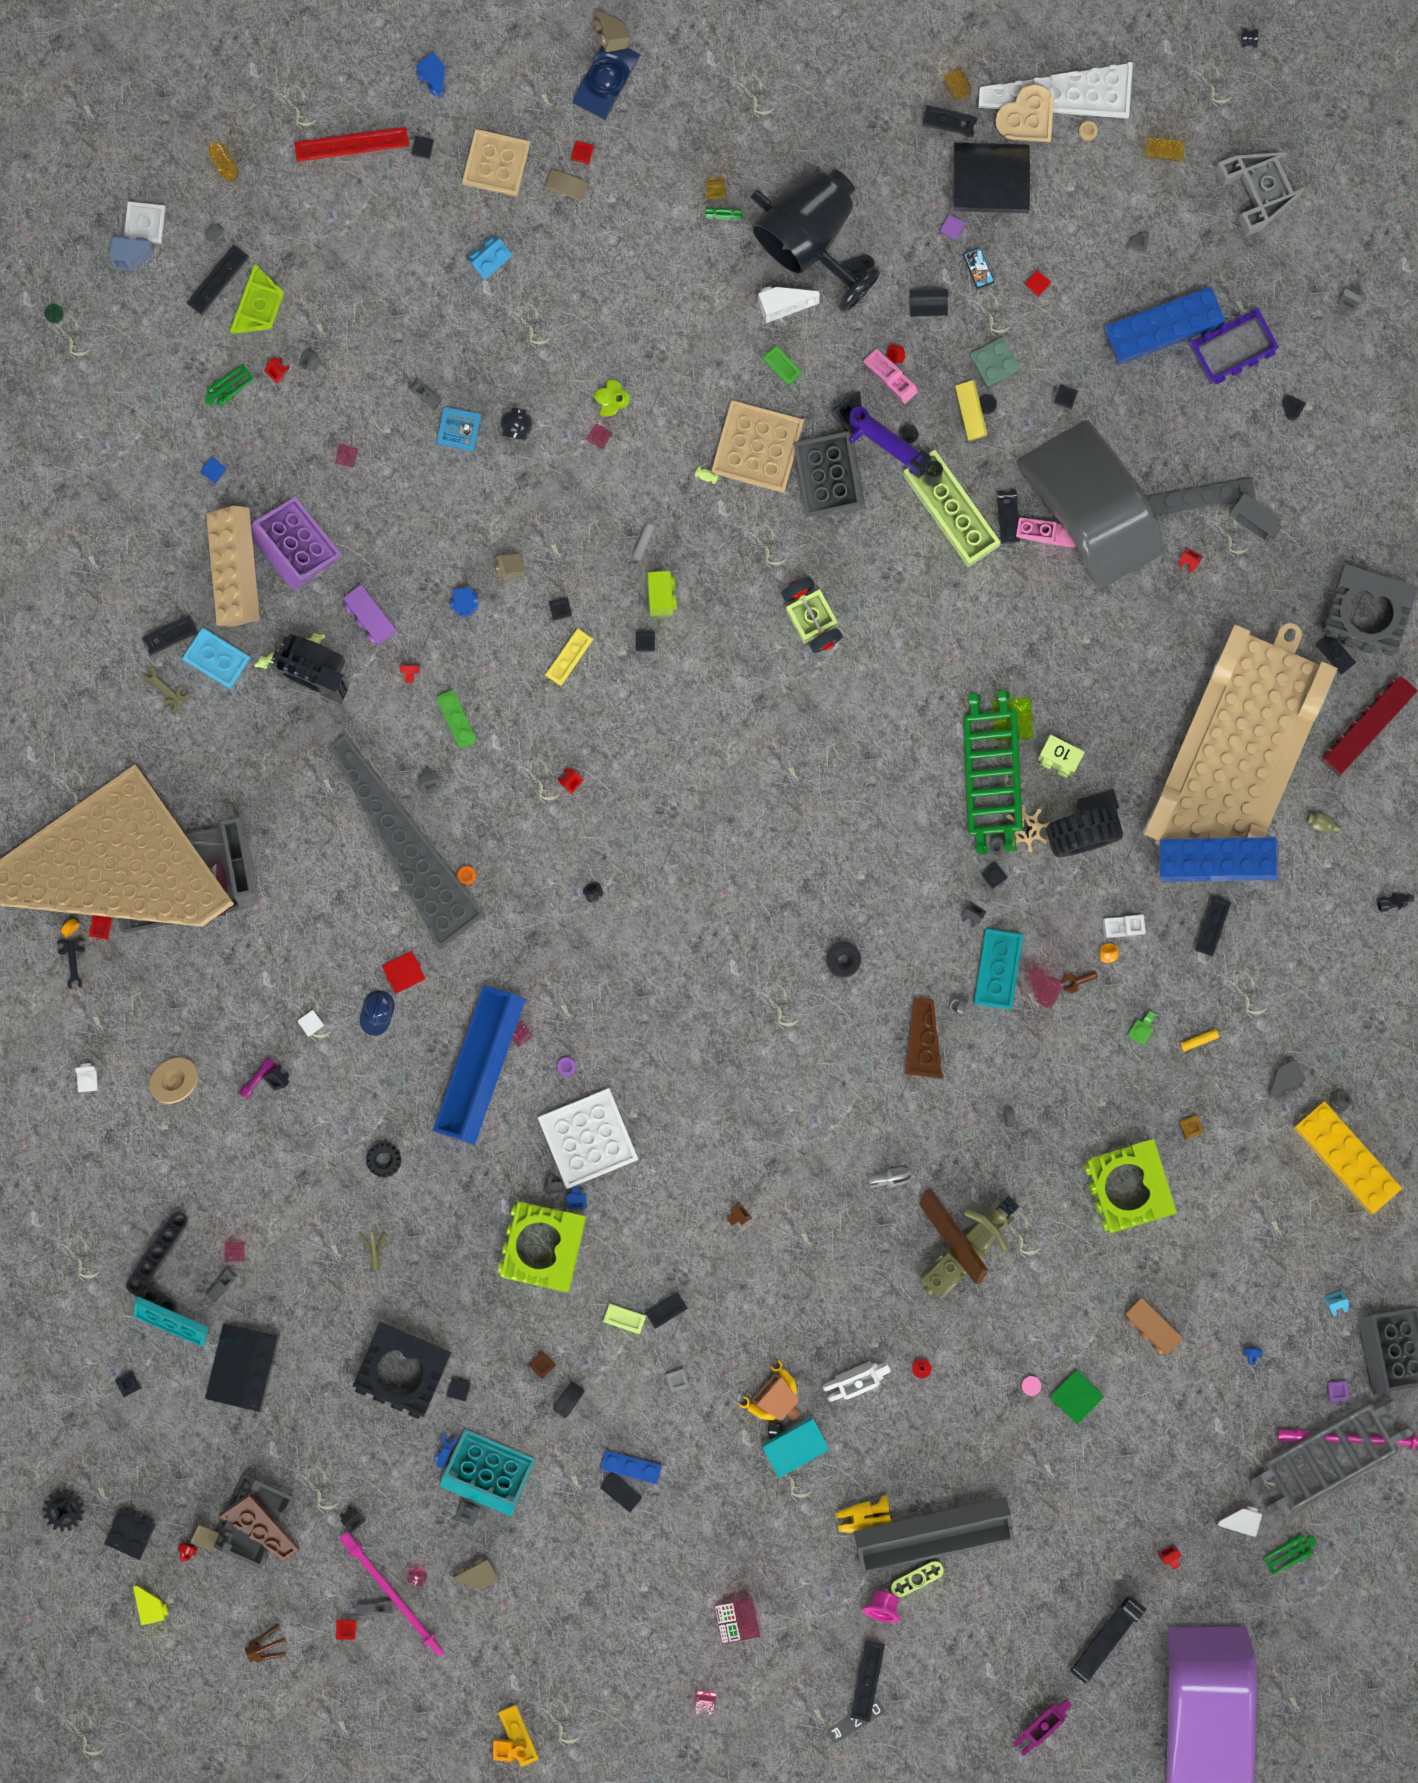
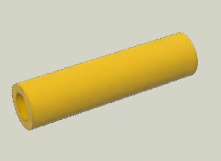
M1214 1029L1181 1042L1180 1046L1183 1052L1215 1040L1219 1038L1217 1030Z

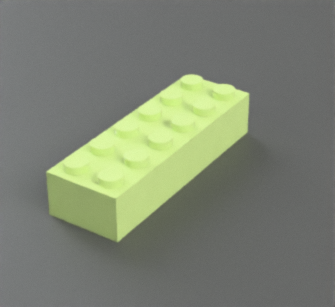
M934 450L929 455L932 456V460L940 462L943 466L942 481L939 485H927L923 480V476L918 479L909 472V468L904 470L903 476L967 567H970L998 548L1000 541L939 454Z

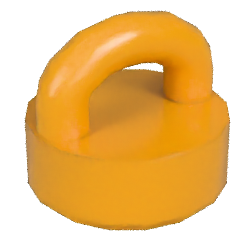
M1107 943L1100 947V959L1102 962L1111 963L1117 960L1119 956V947L1117 945Z

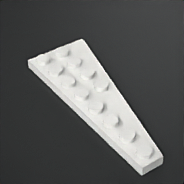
M1133 62L1110 65V67L1092 68L1091 70L1056 74L1044 78L1038 77L1026 81L1020 80L1003 85L997 84L980 87L978 108L1000 109L1001 105L1016 101L1017 94L1023 86L1036 83L1050 90L1053 97V113L1129 118Z

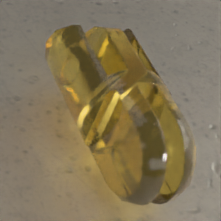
M212 143L208 151L220 175L226 181H234L238 177L239 170L228 149L221 143Z

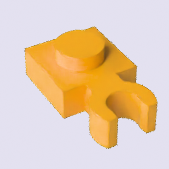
M495 1739L493 1741V1760L512 1762L515 1757L517 1760L522 1761L527 1756L521 1755L520 1750H525L527 1746L520 1744L515 1747L514 1741Z

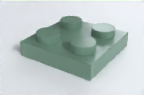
M1004 337L969 355L987 388L1021 371Z

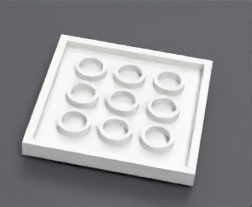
M609 1088L538 1117L567 1189L638 1160Z

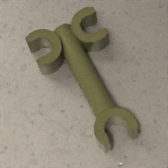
M150 667L149 669L153 672V676L149 678L143 674L144 680L153 682L170 698L164 702L163 706L166 708L169 704H173L174 708L171 710V713L175 714L178 706L183 701L188 700L191 694L187 693L186 696H181L180 693L184 689L182 686L178 687L175 693L157 677L156 670Z

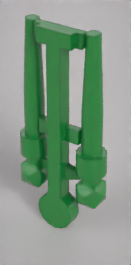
M243 364L219 381H215L212 386L207 387L209 394H212L214 390L215 393L207 395L205 403L212 405L215 402V398L220 397L217 400V405L219 407L223 406L225 402L230 401L234 395L250 384L254 377ZM241 369L244 371L231 382H229L228 384L226 383L227 380H229ZM246 375L249 379L234 390L230 388ZM228 390L229 393H226L224 396H222V393Z
M1299 1534L1297 1538L1290 1539L1289 1542L1264 1556L1263 1559L1271 1573L1275 1575L1300 1561L1306 1560V1557L1313 1556V1550L1308 1549L1305 1552L1304 1548L1307 1546L1314 1547L1317 1543L1316 1539L1308 1537L1306 1543L1301 1544L1300 1542L1305 1540V1536ZM1298 1544L1299 1547L1294 1550L1291 1549V1546L1294 1547ZM1286 1549L1288 1550V1553L1270 1563L1269 1558ZM1301 1550L1302 1553H1300L1299 1555H1297L1298 1557H1296L1295 1553ZM1290 1556L1292 1557L1291 1561L1274 1570V1565Z

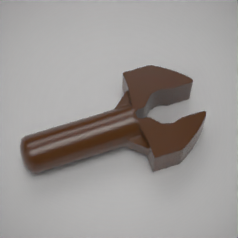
M1095 971L1080 977H1074L1070 973L1063 978L1061 984L1067 981L1075 982L1072 987L1064 989L1065 992L1073 994L1078 992L1077 988L1080 984L1097 979L1098 976Z

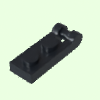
M926 106L922 126L958 133L966 137H974L975 131L973 129L974 125L977 124L978 118ZM962 121L967 123L966 128L961 127Z
M1016 489L1010 490V492L997 491L1001 544L1020 543V538L1016 537L1019 522ZM1011 499V504L1004 505V500Z
M189 615L144 636L142 640L144 644H147L149 648L147 651L152 656L198 634V631ZM156 638L160 641L158 645H155L153 641Z

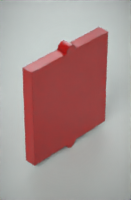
M412 951L382 965L387 975V982H390L395 994L426 980L420 968L421 964L417 962Z

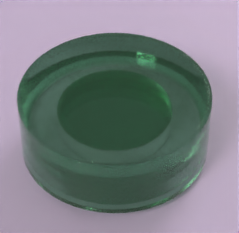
M51 304L46 307L44 316L49 323L57 324L62 321L64 312L59 305Z

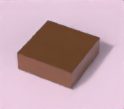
M541 1352L528 1366L543 1379L556 1365Z

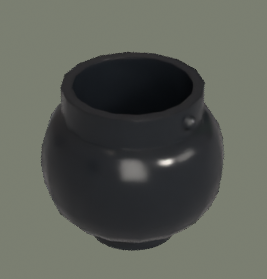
M512 408L511 411H506L501 418L502 436L526 440L527 434L530 433L533 425L531 416L526 414L527 410Z

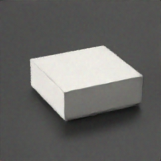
M314 1010L298 1020V1023L308 1037L324 1027Z

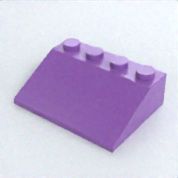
M296 497L257 519L251 525L252 540L293 591L309 582L342 556Z

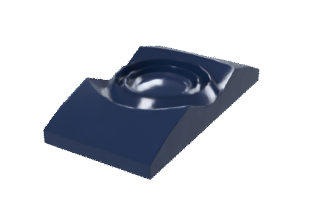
M602 45L591 68L581 82L572 103L606 120L641 54L629 48L605 52Z

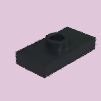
M1328 636L1316 646L1332 666L1338 668L1337 671L1340 675L1356 664V661L1336 638Z

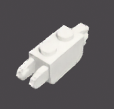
M869 1361L835 1376L836 1379L823 1385V1390L829 1391L839 1386L840 1390L828 1395L827 1399L830 1402L842 1397L850 1399L877 1387L880 1384L879 1381L883 1379L882 1376L891 1372L887 1361L878 1365Z

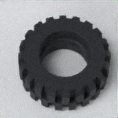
M1113 806L1099 807L1072 814L1053 821L1046 828L1052 852L1058 858L1101 848L1117 842L1123 837L1118 813Z

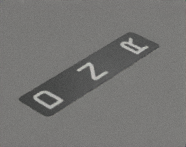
M878 1699L874 1701L870 1722L885 1713ZM849 1716L828 1729L827 1732L832 1741L837 1743L869 1722L853 1719Z

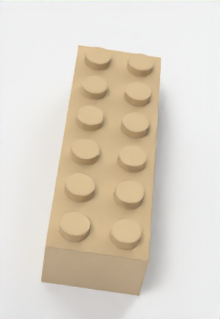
M230 506L206 513L217 626L235 627L260 620L249 508Z

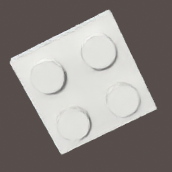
M128 202L124 236L134 240L137 237L148 239L151 243L162 244L166 206Z

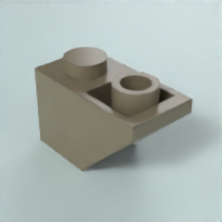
M596 11L594 20H592V27L597 32L599 43L603 45L605 52L627 49L630 36L624 23L601 11Z
M520 554L497 556L498 562L494 564L498 578L502 577L503 581H508L525 575Z
M483 1558L472 1563L473 1568L467 1570L464 1567L455 1572L457 1576L453 1578L455 1582L480 1590L499 1581L489 1560L484 1561Z

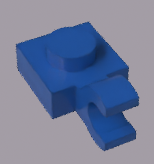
M447 1434L442 1436L444 1448L442 1451L438 1450L434 1460L437 1462L436 1466L442 1469L445 1468L452 1447L457 1441V1438L454 1437L451 1443H447Z

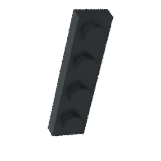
M233 245L187 301V305L202 316L249 259V256Z
M867 1640L865 1642L851 1718L870 1722L885 1644Z

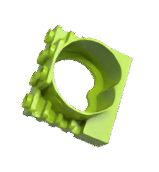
M1154 1139L1086 1160L1087 1164H1084L1086 1174L1091 1175V1183L1088 1184L1091 1195L1095 1194L1096 1202L1094 1206L1097 1214L1100 1213L1101 1217H1104L1101 1223L1104 1231L1108 1230L1109 1234L1177 1214ZM1120 1165H1136L1144 1172L1143 1184L1149 1189L1150 1196L1148 1201L1138 1209H1119L1109 1201L1106 1195V1179L1109 1173Z
M518 1201L517 1205H513L512 1208L513 1224L509 1223L507 1229V1236L510 1237L508 1243H504L502 1254L505 1255L504 1262L500 1261L498 1273H501L500 1277L569 1293L587 1217ZM533 1223L549 1224L559 1232L561 1241L554 1251L556 1261L552 1266L545 1269H534L525 1265L517 1254L516 1243L519 1234L525 1227Z

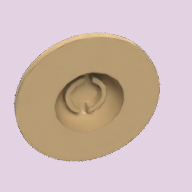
M173 1058L165 1061L156 1068L150 1078L149 1089L151 1095L158 1102L164 1104H172L185 1099L191 1094L197 1084V1068L190 1060L185 1058Z

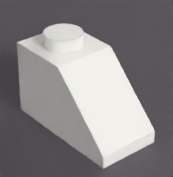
M1247 1506V1509H1240L1219 1520L1217 1526L1256 1537L1262 1514L1258 1513L1259 1509Z

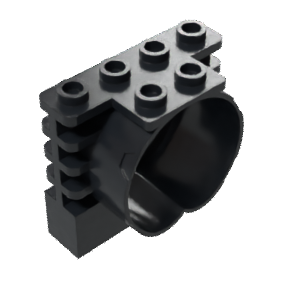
M291 633L288 637L285 636L279 651H275L271 659L278 676L282 678L284 676L291 682H295L313 692L320 693L321 696L342 704L349 689L345 676L341 674V670L346 662L344 657L309 639Z
M379 1322L352 1387L356 1388L354 1392L363 1396L366 1393L373 1395V1400L382 1404H385V1401L392 1403L390 1407L400 1412L406 1409L409 1411L408 1415L414 1418L425 1417L452 1352L383 1322ZM394 1350L400 1351L406 1359H418L423 1366V1379L420 1386L413 1393L406 1396H394L387 1393L380 1386L377 1379V1368L380 1360L387 1353Z

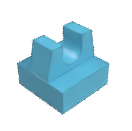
M1343 1290L1324 1296L1333 1316L1337 1315L1336 1310L1340 1308L1344 1312H1348L1349 1301Z

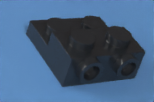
M125 1507V1509L120 1508L104 1544L137 1560H141L157 1524L152 1523L154 1519L143 1515L142 1518L135 1515L136 1511L129 1507Z

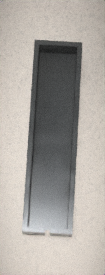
M1006 1498L854 1531L862 1574L1015 1540L1011 1513Z

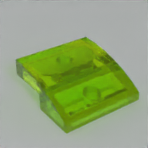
M1031 698L1010 699L1009 710H1016L1018 713L1019 740L1033 739ZM992 700L993 712L1000 711L999 700ZM1010 718L993 719L994 731L1011 729ZM1011 737L995 738V741L1011 740Z

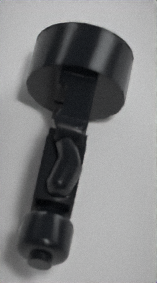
M1393 893L1392 897H1378L1377 907L1380 912L1389 911V909L1395 907L1400 910L1406 907L1408 902H1413L1415 898L1412 894Z

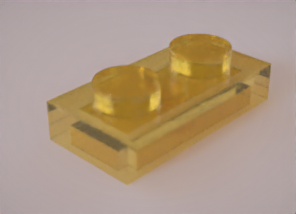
M1148 137L1145 157L1183 162L1185 142Z

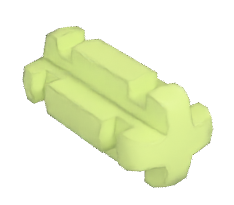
M701 467L696 469V478L700 477L701 480L707 482L712 481V484L717 482V474H713L704 468L702 470Z

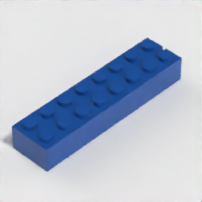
M483 986L435 1122L434 1132L475 1145L526 999L510 992Z

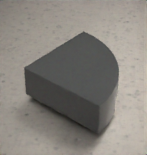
M1142 232L1134 236L1127 248L1146 252L1150 232Z

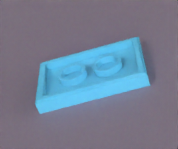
M203 627L182 658V660L230 690L251 659L250 656Z

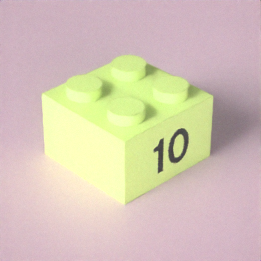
M1050 735L1038 761L1041 762V766L1047 769L1052 767L1057 770V774L1060 776L1072 778L1085 752Z

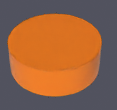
M463 866L457 872V879L462 885H471L476 880V872L470 866Z

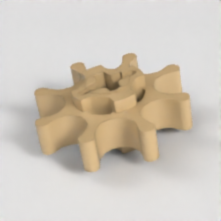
M1022 805L1023 828L1025 825L1024 821L1026 820L1028 826L1032 827V830H1029V838H1027L1025 831H1016V845L1025 842L1028 845V852L1032 853L1031 844L1034 840H1040L1043 844L1047 843V840L1040 836V830L1047 828V825L1050 823H1038L1037 817L1041 814V809H1037L1035 815L1028 816L1025 813V806ZM1007 814V819L1012 820L1015 824V818Z

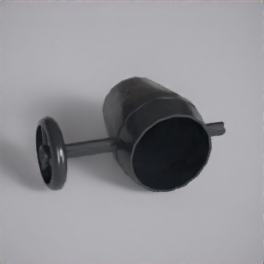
M833 169L829 174L821 171L814 172L773 201H770L758 189L755 190L750 198L763 211L753 224L752 230L761 246L779 264L797 274L802 273L819 260L849 287L838 303L841 312L849 311L866 295L880 276L879 269L871 267L858 279H855L826 252L853 210V201L850 195L855 191V187L842 172ZM785 244L788 249H783V245Z

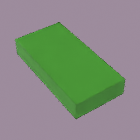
M777 345L763 357V360L787 386L802 374L799 368Z

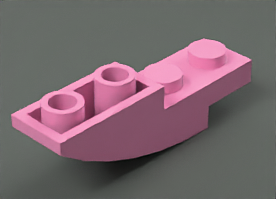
M1019 518L1016 537L1075 548L1076 545L1062 524Z

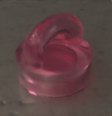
M413 1567L408 1571L406 1581L412 1586L421 1587L426 1582L427 1573L420 1567Z

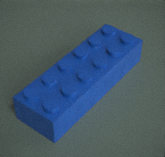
M1210 286L1105 326L1104 333L1118 366L1217 329L1224 325L1225 319Z
M1277 837L1160 839V878L1162 882L1279 880V841Z

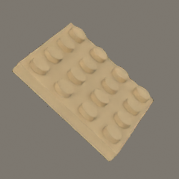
M731 400L711 473L785 493L795 457L794 443L799 442L804 420Z

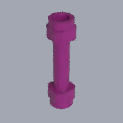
M269 1057L261 1063L263 1066L251 1081L238 1092L245 1099L248 1100L253 1094L252 1090L261 1081L265 1072L270 1071L276 1065Z

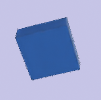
M211 457L200 473L216 484L227 468Z

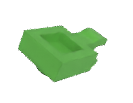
M1149 1011L1143 1022L1137 1019L1127 1036L1144 1046L1154 1030L1149 1026L1156 1014Z

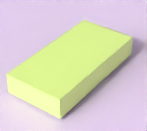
M609 1303L603 1322L640 1334L646 1316Z

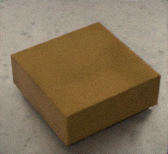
M1198 1115L1179 1121L1186 1140L1204 1133Z

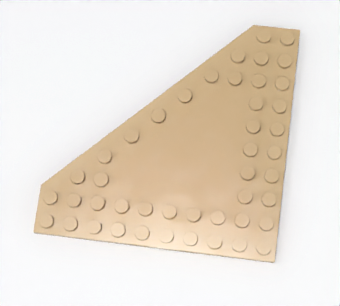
M136 765L127 769L0 859V906L204 926L234 904Z

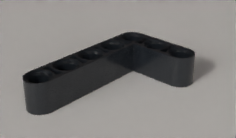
M175 1212L171 1215L126 1283V1288L131 1294L149 1301L147 1299L148 1293L155 1291L157 1298L152 1303L163 1307L166 1302H171L173 1304L172 1312L175 1313L178 1309L177 1303L149 1283L187 1228L189 1219L186 1214ZM177 1216L184 1217L183 1225H175V1218ZM165 1233H173V1240L171 1242L164 1241ZM156 1248H161L162 1256L155 1259L153 1251ZM146 1264L152 1267V1271L148 1275H144L142 1272V1268ZM135 1280L141 1283L138 1291H133L131 1288V1284Z
M1127 1596L1070 1672L1086 1684L1133 1622L1137 1623L1147 1608L1133 1597Z

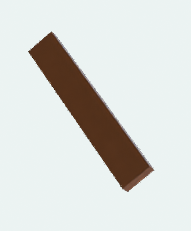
M926 1190L919 1203L920 1207L975 1284H981L988 1271L987 1267L934 1192Z

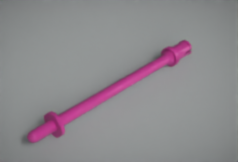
M1296 1428V1430L1278 1429V1442L1288 1441L1297 1443L1313 1433H1304L1300 1428ZM1413 1433L1411 1438L1407 1437L1396 1443V1445H1410L1411 1450H1415V1446H1418V1438ZM1327 1434L1324 1436L1329 1442H1340L1337 1434ZM1346 1435L1350 1443H1363L1359 1435ZM1369 1436L1373 1444H1386L1382 1436Z
M349 1531L341 1536L339 1540L349 1550V1555L359 1559L425 1641L422 1645L425 1646L428 1643L438 1656H442L444 1651L434 1640L437 1634H429L365 1556L362 1549L363 1546L356 1542Z

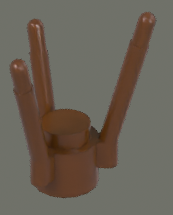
M278 1624L256 1640L250 1642V1646L245 1648L250 1662L256 1660L258 1663L263 1660L286 1656L285 1652L262 1656L265 1654L264 1650L285 1642V1638L265 1646L258 1644L280 1627Z

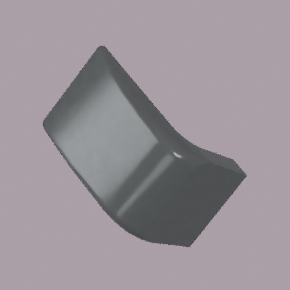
M1083 421L1017 460L1019 468L1073 540L1090 578L1099 590L1165 553L1158 518L1150 501L1090 421Z
M240 818L220 821L221 827L185 834L208 868H211V872L212 867L216 864V879L234 903L221 914L243 910L259 902L244 822ZM118 918L119 928L122 933L173 924Z

